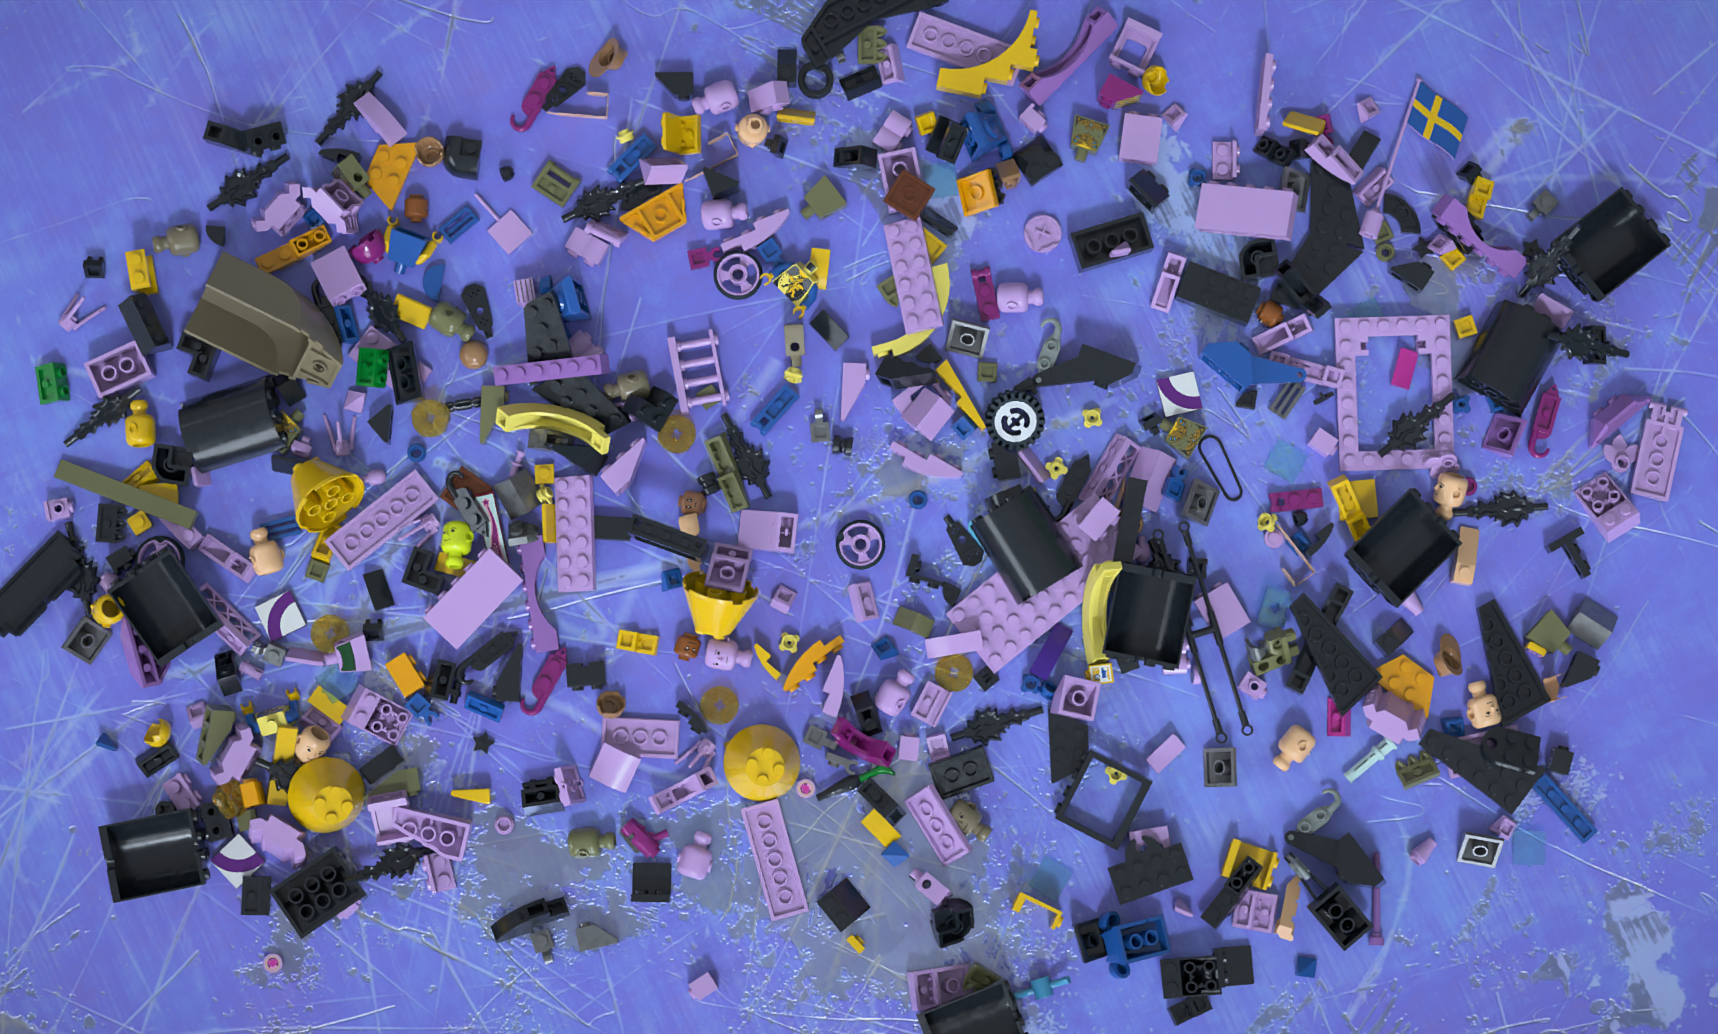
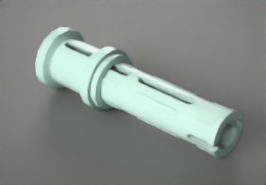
M1384 736V739L1379 744L1371 747V752L1347 772L1343 773V775L1352 783L1378 760L1383 761L1385 759L1384 756L1391 750H1396V745L1392 740Z

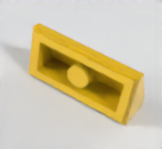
M783 108L777 112L778 122L815 125L816 112Z
M1290 111L1282 125L1313 135H1321L1326 121Z
M398 293L393 304H398L399 306L397 316H400V319L407 323L425 329L433 308Z
M147 460L124 479L122 483L139 489L140 485L156 484L160 480L152 470V464Z
M158 483L139 486V489L179 504L178 485Z
M542 504L543 542L545 544L556 543V513L554 504Z

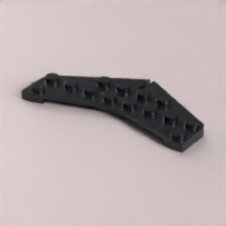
M827 0L802 36L801 45L815 69L818 70L827 65L873 21L939 7L948 3L949 0Z
M1312 159L1310 166V234L1292 263L1297 266L1311 288L1320 294L1363 253L1346 246L1350 245L1364 250L1362 236L1359 234L1360 225L1350 183L1333 175ZM1278 282L1272 291L1270 300L1277 304L1302 310Z
M553 289L531 300L524 307L528 363L574 358L559 310L561 307L560 302ZM587 376L545 380L544 383L532 389L556 406L573 409L596 419L605 425L604 432L607 434L631 422L628 414L622 411L620 406L617 407ZM539 381L529 382V384L531 386Z

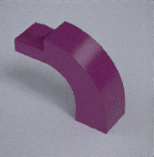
M840 716L831 731V734L836 738L835 742L849 753L870 763L889 768L896 750L887 741L874 739L861 733L845 717Z

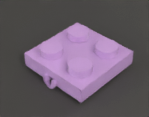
M576 764L554 769V780L558 784L560 790L559 798L564 807L586 802L582 788L584 782L579 777Z

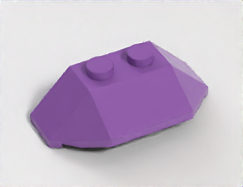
M1622 394L1619 397L1614 395L1607 401L1609 404L1604 409L1600 407L1593 413L1594 417L1590 420L1588 448L1590 450L1595 448L1649 403L1652 398L1650 396Z
M123 616L120 638L131 676L142 689L161 685L171 661L160 667L126 617Z

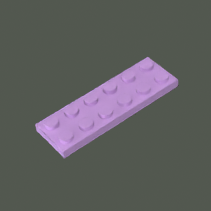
M919 12L906 48L964 69L979 66L997 58L1011 45ZM1010 67L1014 71L1012 81L1008 80L1007 85L1013 87L1019 69Z
M919 216L916 222L906 219L883 225L906 334L911 335L944 326L922 218Z
M414 470L324 542L345 568L351 571L438 502L439 498L419 473Z
M583 475L554 478L558 592L595 591L593 476Z
M778 799L740 809L771 921L809 911Z

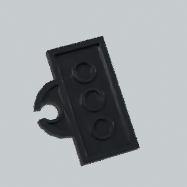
M1141 836V839L1146 843V849L1141 852L1136 850V840L1134 838L1128 843L1124 853L1125 862L1107 868L1120 905L1194 880L1181 842L1162 848L1154 838Z

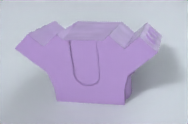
M341 178L333 179L330 184L325 183L321 188L302 187L303 198H311L312 207L327 223L336 224L337 232L342 234L359 233L357 213L364 201Z
M295 181L284 182V191H275L274 197L264 208H260V217L251 218L252 229L256 232H261L272 228L281 237H285L307 211V208L297 199L300 196V184Z
M1380 684L1368 691L1363 709L1365 716L1368 718L1366 725L1397 744H1401L1403 739L1409 742L1420 739L1426 722L1424 709L1415 711L1412 702L1408 703L1400 699L1392 691L1383 693Z
M245 722L233 724L235 734L227 736L223 749L218 756H215L217 766L209 768L211 778L218 785L228 783L232 777L239 781L247 779L255 765L256 758L262 752L263 748L252 742L251 728Z
M270 814L267 821L262 818L250 820L248 836L251 845L260 843L261 851L269 852L280 859L281 863L291 861L293 870L304 867L306 853L302 841L307 835L305 831L275 814Z

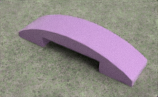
M1273 350L1269 360L1303 368L1307 373L1305 382L1331 388H1341L1346 370L1329 365L1323 366Z

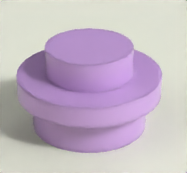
M1277 529L1273 532L1267 531L1264 536V542L1270 548H1278L1283 543V534Z
M502 815L495 821V829L500 834H509L514 828V821L510 816Z

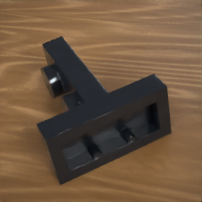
M1581 527L1544 548L1549 554L1562 547L1580 579L1591 575L1589 571L1591 568L1588 562L1581 558V551L1578 545L1572 542V540L1584 534Z
M871 777L857 790L892 827L907 814Z

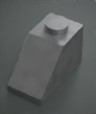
M530 429L527 448L556 453L545 446V443L573 444L574 436L547 429Z
M590 922L581 923L579 928L575 929L580 952L619 943L617 937L596 924L591 925Z

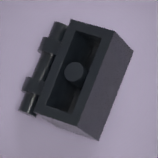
M432 659L423 697L437 701H448L449 695H451L449 703L457 705L458 697H461L462 693L460 691L462 684L455 677L457 663L442 659ZM464 670L461 676L465 680L466 675L464 674ZM453 678H454L455 681H454L453 689H451L452 681H453Z
M553 776L542 780L530 779L529 782L522 783V808L527 817L565 811V807L559 798L560 790Z

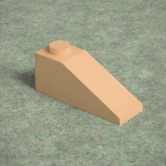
M1460 526L1459 540L1462 544L1455 550L1450 583L1470 586L1473 583L1476 567L1479 530Z

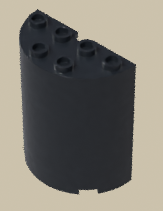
M1623 187L1619 188L1575 223L1579 224L1582 229L1574 238L1572 245L1569 246L1571 250L1562 254L1563 259L1559 260V262L1563 263L1559 267L1570 282L1583 295L1589 294L1594 302L1603 300L1671 246L1669 237L1658 230V225L1652 218L1648 220L1644 216L1645 209L1640 204H1636L1632 199L1633 195L1630 191L1624 190ZM1575 224L1572 225L1565 232H1563L1555 240L1559 242L1561 240V236L1568 234L1570 230L1575 226Z
M1505 299L1497 302L1453 380L1481 396H1487L1493 403L1520 418L1561 345L1555 340L1547 339L1545 334L1547 331L1561 333L1562 331L1551 321L1550 316L1538 313L1529 304L1521 305Z
M263 376L180 403L182 409L178 410L181 435L187 452H192V462L200 473L203 474L288 448V434L282 424L284 423V416L282 412H278L280 399L275 392L277 385L273 376Z
M1031 485L1021 490V495L1015 497L1013 494L1006 498L1004 505L999 507L997 504L988 509L989 514L982 517L980 515L971 520L973 524L970 526L1017 605L1084 566L1036 487L1032 488Z
M1409 488L1344 553V557L1349 560V565L1359 577L1377 594L1381 593L1384 599L1396 608L1462 544L1459 540L1460 535L1455 530H1450L1446 526L1447 521L1439 515L1437 517L1433 513L1434 507L1427 501L1424 502L1420 498L1422 496L1421 493L1415 488Z
M167 546L158 551L157 554L155 552L141 564L138 563L126 572L127 576L122 580L120 577L110 583L112 587L107 590L160 667L224 626V623L172 549H168ZM118 597H120L123 600L125 606H122V604L118 600Z
M1121 562L1122 570L1117 575L1102 653L1106 654V658L1110 659L1122 657L1125 658L1126 662L1136 663L1137 660L1144 661V665L1149 667H1155L1157 664L1162 665L1163 669L1174 671L1175 668L1179 669L1197 577L1158 566Z
M186 808L98 826L103 855L107 864V875L113 903L205 885L207 880L211 878L207 859H210V852L208 847L205 848L204 828L201 829L197 810L194 811L192 808Z
M1003 979L916 1013L923 1034H1028V1032L1024 1033L1022 1026L1025 1023L1018 1010V1005L1011 992L1009 982Z

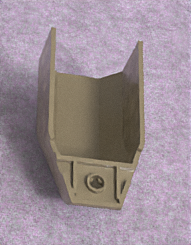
M223 251L184 332L271 375L278 376V374L289 376V379L292 380L300 378L306 380V383L331 388L344 362L339 340L324 314L310 299L287 282Z

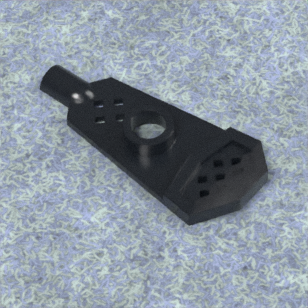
M579 67L567 68L545 97L546 103L541 108L547 112L551 107H558L586 85L585 72ZM564 87L566 92H560L559 88Z
M475 283L466 286L461 297L478 329L484 332L486 339L492 338L493 334L490 328L493 322L485 288ZM478 308H482L484 310V313L482 315L477 314Z
M950 514L943 519L948 525L946 531L962 564L974 567L982 562L984 550L960 522H954ZM959 537H965L966 542L964 544L959 543Z

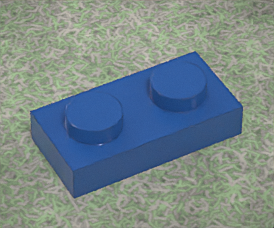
M470 690L464 708L499 723L506 705Z

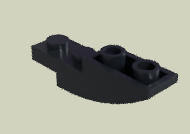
M1247 855L1226 881L1221 892L1200 916L1201 919L1217 930L1226 917L1233 913L1262 871L1263 866Z
M564 896L547 902L542 898L508 913L491 926L495 942L499 943L531 933L535 926L570 916Z

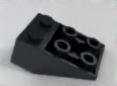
M1218 955L1160 960L1164 999L1222 994Z

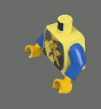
M810 260L806 265L802 262L795 263L792 261L782 263L770 270L769 274H762L759 280L762 277H767L768 282L764 284V286H767L771 279H774L772 282L796 305L793 309V315L796 311H801L802 314H800L799 319H802L804 311L808 310L817 298V283L819 279L813 273L819 266L813 260Z
M294 687L293 693H290L289 689L286 690V695L290 700L288 704L253 714L254 709L251 701H248L249 706L243 707L242 703L240 704L247 725L253 733H261L262 737L277 733L278 725L292 726L298 720V700L300 699V694L296 687Z

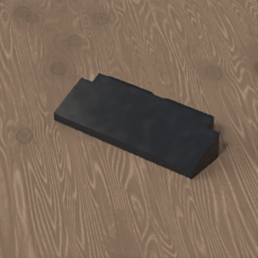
M58 530L0 589L1 637L4 638L8 633L15 637L21 636L46 611L47 605L51 601H55L81 575L83 567L78 561L84 554L61 531Z

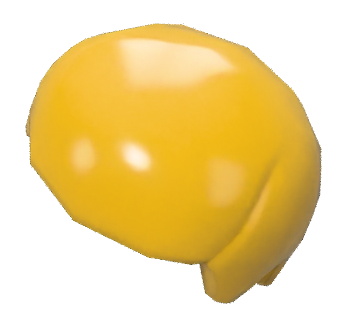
M1159 65L1148 67L1142 75V87L1148 93L1155 96H1160L1167 91L1165 85L1169 82L1166 70Z
M158 719L160 724L152 723L144 737V742L152 747H161L166 744L171 736V724L168 721Z

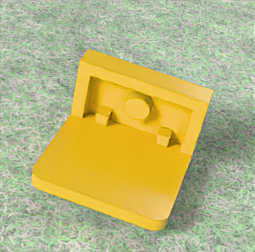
M663 112L661 119V144L663 149L681 156L701 154V116L690 115L680 117L669 112Z

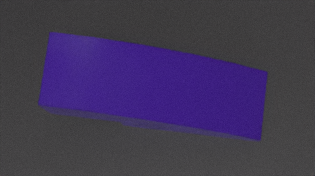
M1057 622L1029 672L1047 681L1073 631Z

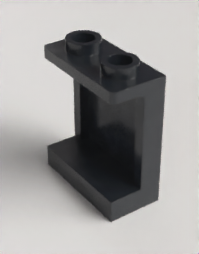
M939 115L925 150L936 154L937 158L955 164L969 128Z

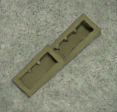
M726 432L708 438L704 443L718 472L719 477L717 480L731 512L734 513L749 507L750 504Z

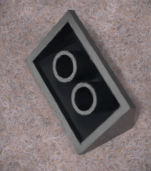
M413 340L386 349L389 350L388 363L396 405L426 400L416 344Z

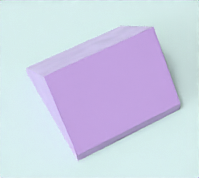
M676 157L639 159L645 185L679 184L682 182L688 168V164Z
M924 388L901 418L928 440L932 441L955 411L941 397Z

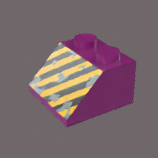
M1110 73L1099 92L1097 102L1104 109H1118L1138 103L1143 90Z

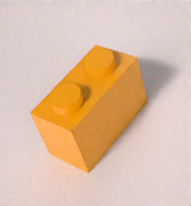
M404 652L386 663L385 666L404 697L408 698L426 687L425 681L427 679L423 672H418L414 666L417 664L414 657Z

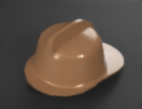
M616 38L609 39L592 58L589 64V74L592 77H599L607 70H617L622 66L628 52L619 46Z
M1447 633L1441 636L1440 650L1433 658L1440 677L1451 674L1459 676L1463 672L1458 642L1452 635Z

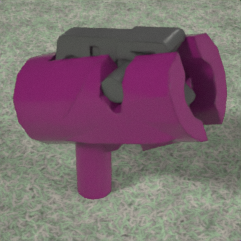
M632 818L620 830L621 836L634 853L641 852L646 858L649 856L654 858L661 851L658 848L661 845L658 841L669 836L667 829L654 834L653 832H648L644 825Z

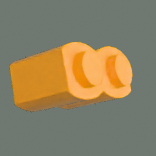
M257 778L242 780L243 784H240L239 787L244 808H253L267 804L262 781H258Z

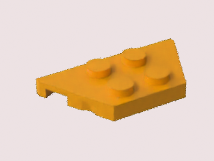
M417 142L394 144L392 147H389L388 144L379 145L367 171V175L370 178L367 184L391 211H393L417 157L414 150Z
M681 182L622 215L619 217L620 222L652 242H656L687 223L683 183Z
M1401 655L1375 668L1383 676L1377 683L1378 685L1380 684L1386 691H1392L1400 699L1408 703L1412 702L1415 711L1424 709L1427 719L1434 677L1405 655Z

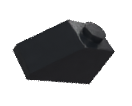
M778 49L777 81H787L788 88H796L797 50Z
M655 72L656 80L675 99H678V101H690V99L694 98L693 72Z
M863 145L835 148L833 167L860 170L874 169L877 164L878 149Z
M1418 261L1392 266L1387 273L1417 293H1420L1434 274V271L1431 270L1432 267L1426 262L1421 263Z
M1401 617L1379 636L1373 644L1384 657H1387L1401 646L1414 631Z
M1576 651L1559 687L1566 688L1591 679L1593 676L1596 677L1600 670V666H1598L1600 660L1581 651Z
M869 691L850 696L863 734L872 736L883 732Z

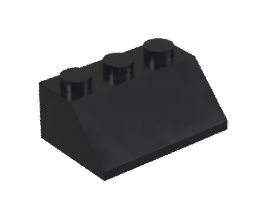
M145 292L131 295L118 305L142 356L173 348Z

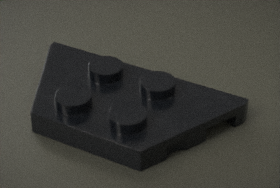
M1048 709L1051 783H1056L1074 773L1076 768L1080 769L1083 763L1080 761L1085 751L1089 752L1088 725L1067 716L1050 713L1051 709Z

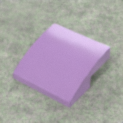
M604 741L588 776L606 786L626 793L641 758L640 756L623 751L619 746Z
M1249 890L1234 911L1232 927L1273 934L1279 895Z

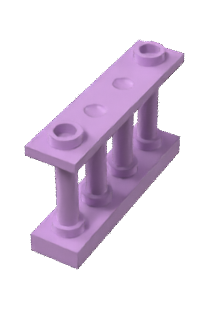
M712 329L709 330L710 337L681 343L676 341L675 336L667 338L682 415L690 414L689 408L695 405L722 400L723 407H726V401H730L728 389L724 390L716 351V345H719L718 336L713 334ZM706 345L712 346L713 356L687 361L679 360L678 353L682 352L681 350ZM715 363L717 374L689 380L687 378L683 379L682 371H685L686 368ZM719 382L720 393L696 398L686 397L685 390H688V387Z

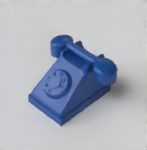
M988 99L974 103L977 112L971 111L966 113L960 124L969 128L964 145L971 161L979 160L980 157L997 147L1001 162L1012 159V145L1008 141L994 105Z
M570 275L563 277L564 279L553 288L552 276L542 277L539 282L540 293L543 295L552 289L555 291L561 307L559 310L567 337L571 338L572 336L565 323L592 319L582 283Z
M1115 911L1105 912L1099 917V928L1104 931L1100 934V937L1104 939L1108 955L1105 960L1106 962H1111L1109 964V972L1116 979H1124L1130 975V963L1172 953L1163 914L1120 925V916Z

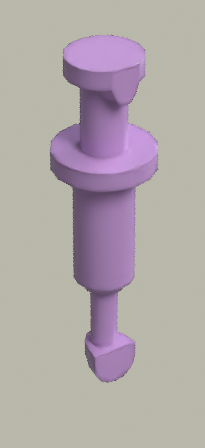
M516 450L517 456L515 462L511 461L513 465L508 477L516 474L519 468L523 467L520 462L522 457L524 458L525 452Z

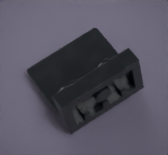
M633 863L631 902L670 903L672 864Z
M1250 945L1212 948V955L1219 956L1222 988L1254 984Z

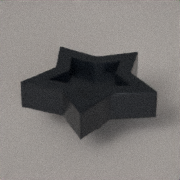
M1419 237L1418 245L1412 249L1419 252L1421 259L1426 254H1434L1432 250L1427 248L1433 240L1425 241Z
M1537 239L1531 243L1523 241L1525 249L1522 253L1523 256H1529L1532 259L1534 251L1540 252Z
M1333 391L1325 395L1319 392L1320 398L1314 400L1313 403L1318 405L1334 395Z
M486 732L481 737H473L476 742L474 751L482 750L488 754L489 746L495 743L488 739Z

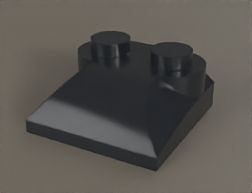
M1042 135L1013 153L1012 159L1014 158L1017 167L1031 187L1063 166L1059 156L1053 151Z

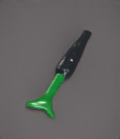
M877 765V767L860 775H849L823 792L816 794V798L819 802L826 798L841 795L860 787L861 782L868 780L870 777L872 778L878 774L895 776V772L890 767Z

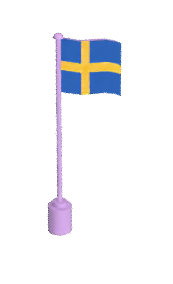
M1420 77L1415 80L1417 83L1376 207L1365 213L1359 234L1369 239L1378 238L1384 216L1381 214L1382 212L1379 211V207L1407 124L1421 137L1443 149L1453 160L1456 157L1468 117L1459 108L1431 91L1423 84V79Z

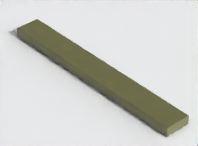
M62 459L54 474V477L189 530L192 529L199 512Z

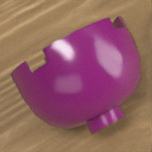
M379 228L377 230L374 229L359 239L358 246L352 245L348 252L356 261L362 264H369L371 262L377 264L384 258L383 253L386 251L384 234Z

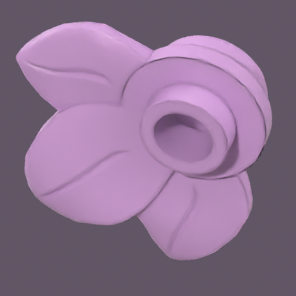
M1620 434L1612 440L1611 445H1604L1603 454L1611 462L1613 470L1622 473L1628 470L1630 463L1636 461L1639 446L1631 445L1627 447L1624 438Z
M1444 450L1439 456H1432L1423 463V466L1431 468L1430 477L1432 479H1438L1439 475L1443 472L1457 474L1460 469L1457 463V456L1451 450Z

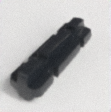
M481 397L446 402L445 410L447 413L454 412V410L462 411L472 409V407L479 408L481 407Z

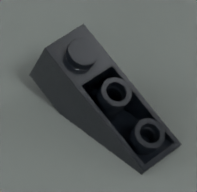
M208 120L203 136L206 143L246 154L240 135L241 130ZM263 154L256 155L255 157L262 158Z
M885 356L875 373L882 385L894 389L935 384L939 381L935 371L930 367H920L914 362L908 363L898 357Z

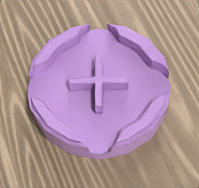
M1043 214L1034 216L1025 226V242L1035 252H1050L1057 247L1061 240V227L1056 219Z

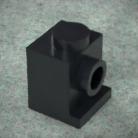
M123 546L105 558L114 573L121 575V569L125 571L134 565L133 562H135L137 555L133 547L130 549L128 546Z

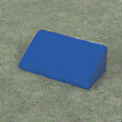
M351 304L334 306L343 343L354 344L360 341Z

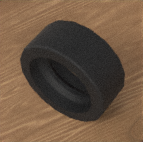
M808 62L799 71V89L808 98H824L833 88V73L828 65L818 69L825 73L827 83L823 89L812 91L805 85L804 81L806 74L815 69L812 62Z

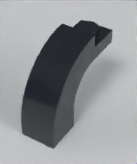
M1285 259L1272 270L1287 294L1307 315H1312L1318 319L1332 308L1326 299L1311 288L1297 266L1288 259Z

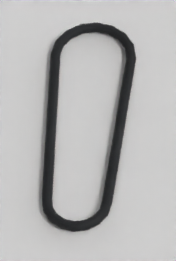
M1204 436L1198 444L1201 457L1224 496L1229 501H1238L1242 496L1243 490L1222 442L1216 436ZM1214 438L1220 444L1240 490L1237 498L1228 497L1202 453L1201 444L1205 439Z

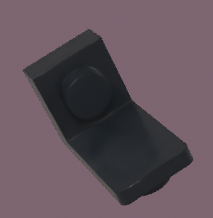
M912 554L906 573L909 582L920 584L921 581L928 583L927 587L937 590L939 587H943L944 582L915 574V571L919 572L922 561L919 560V555Z

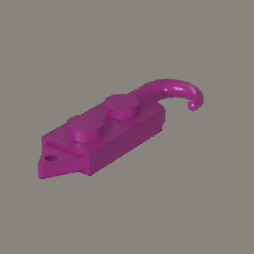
M555 65L543 72L540 71L522 102V110L528 116L522 126L516 125L514 122L515 115H511L510 125L515 131H527L541 112V106L546 103L545 97L557 83Z
M1556 384L1541 394L1528 441V451L1535 458H1544L1550 451L1547 448L1545 452L1538 453L1535 450L1537 439H1546L1552 433L1561 402Z
M566 647L554 654H550L533 684L532 693L539 699L535 707L527 709L524 704L525 698L521 699L520 708L524 714L534 716L543 709L564 672L566 664H568L566 662Z

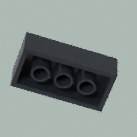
M1143 212L1070 233L1068 236L1079 273L1149 253L1154 249ZM1123 242L1129 244L1131 251L1128 255L1112 258L1109 256L1110 252Z
M1190 261L1174 300L1246 327L1261 288Z

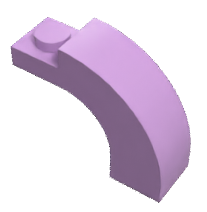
M709 766L648 799L656 815H659L712 788L719 782Z

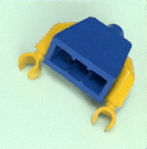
M391 216L387 218L389 226L386 227L384 233L386 253L389 260L396 262L394 272L398 274H405L407 266L413 268L424 263L431 257L437 248V244L443 241V235L439 240L434 238L437 231L433 232L432 241H430V238L399 227L400 221L398 217L395 223H391Z

